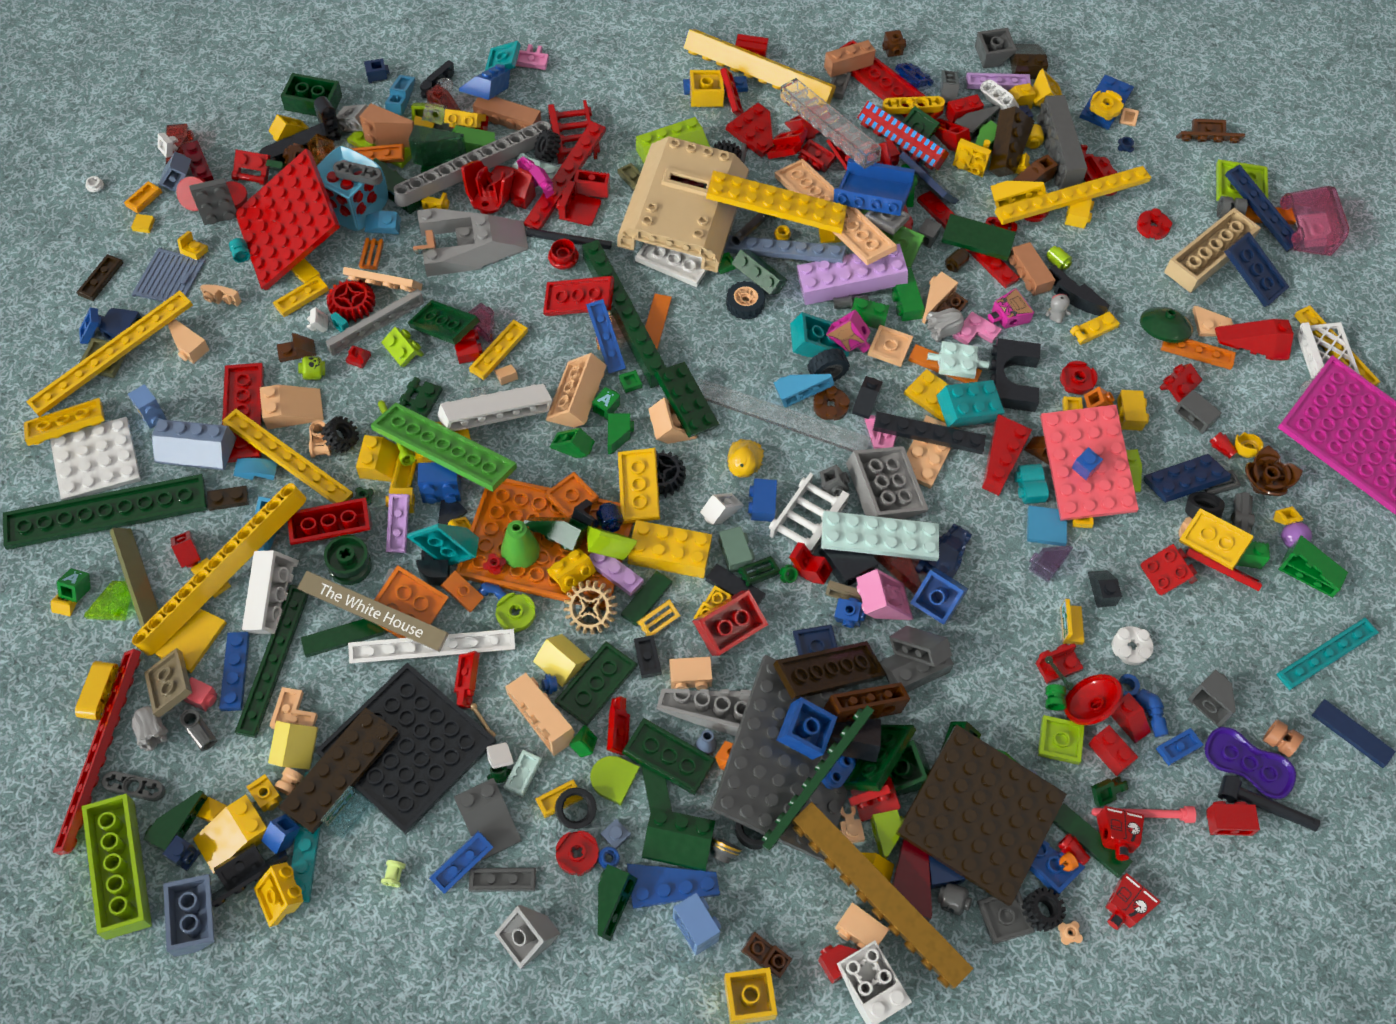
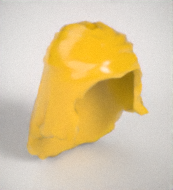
M744 439L732 442L727 456L730 472L737 477H750L753 473L757 472L760 466L763 465L761 462L763 461L764 450L761 448V445L755 441Z

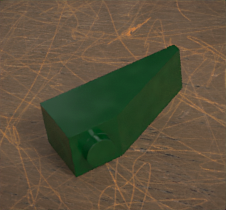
M199 790L156 819L153 825L147 828L144 840L150 846L164 852L176 835L183 839L196 819V815L207 800L206 794Z
M608 864L601 873L598 884L597 935L611 941L638 878Z

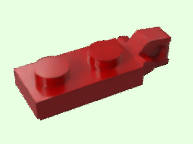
M477 651L459 655L454 692L457 695L456 705L464 710L471 708L470 705L473 702L472 696L475 691L480 653Z
M622 696L612 699L608 724L607 751L618 755H624L622 754L623 749L629 741L630 714H627L626 698Z

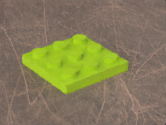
M1218 159L1216 163V201H1219L1221 196L1232 197L1233 200L1235 198H1243L1225 176L1227 171L1239 164L1268 198V168L1266 166Z

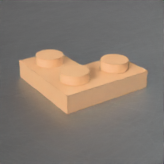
M282 687L269 725L271 729H275L276 721L315 727L318 718L317 713L299 710L304 695L302 690Z

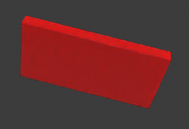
M603 276L547 282L543 314L545 316L588 313L586 304L604 299L607 311L611 310L614 277Z

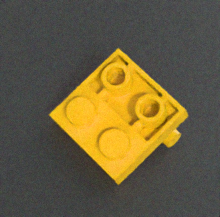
M961 138L958 142L953 165L983 177L992 151L989 150L990 140H984L983 146H979Z

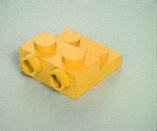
M445 109L444 123H449V127L455 128L456 125H462L475 129L481 128V121H486V114Z
M287 862L272 865L254 887L269 927L278 925L286 914L295 912L303 903L302 889L296 884L293 868Z

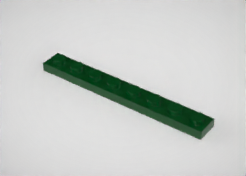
M868 705L864 710L859 708L853 717L855 722L851 727L847 725L841 732L840 736L843 737L838 744L836 742L832 744L827 751L830 754L826 761L820 760L814 769L817 773L813 778L808 777L801 786L804 789L799 796L797 794L793 796L788 803L791 806L786 814L782 811L775 821L778 824L773 831L769 829L763 836L762 841L764 843L762 847L768 852L772 850L793 819L798 815L872 716L874 710Z

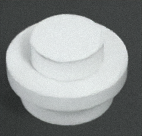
M91 176L86 180L85 186L89 192H98L103 188L104 183L97 176Z

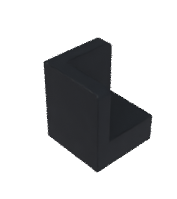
M586 499L574 507L571 518L594 528L600 525V522L589 514L592 502Z

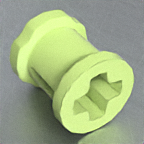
M387 860V870L385 877L381 879V883L386 886L399 888L401 885L399 881L402 869H405L406 864Z

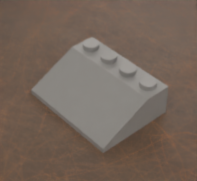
M904 446L853 451L846 465L865 515L906 519L929 510Z

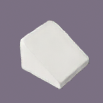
M507 743L495 744L486 748L488 761L493 769L513 764Z

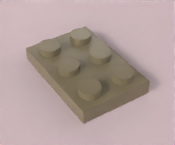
M178 648L144 672L152 712L158 718L169 712L192 693L183 652Z

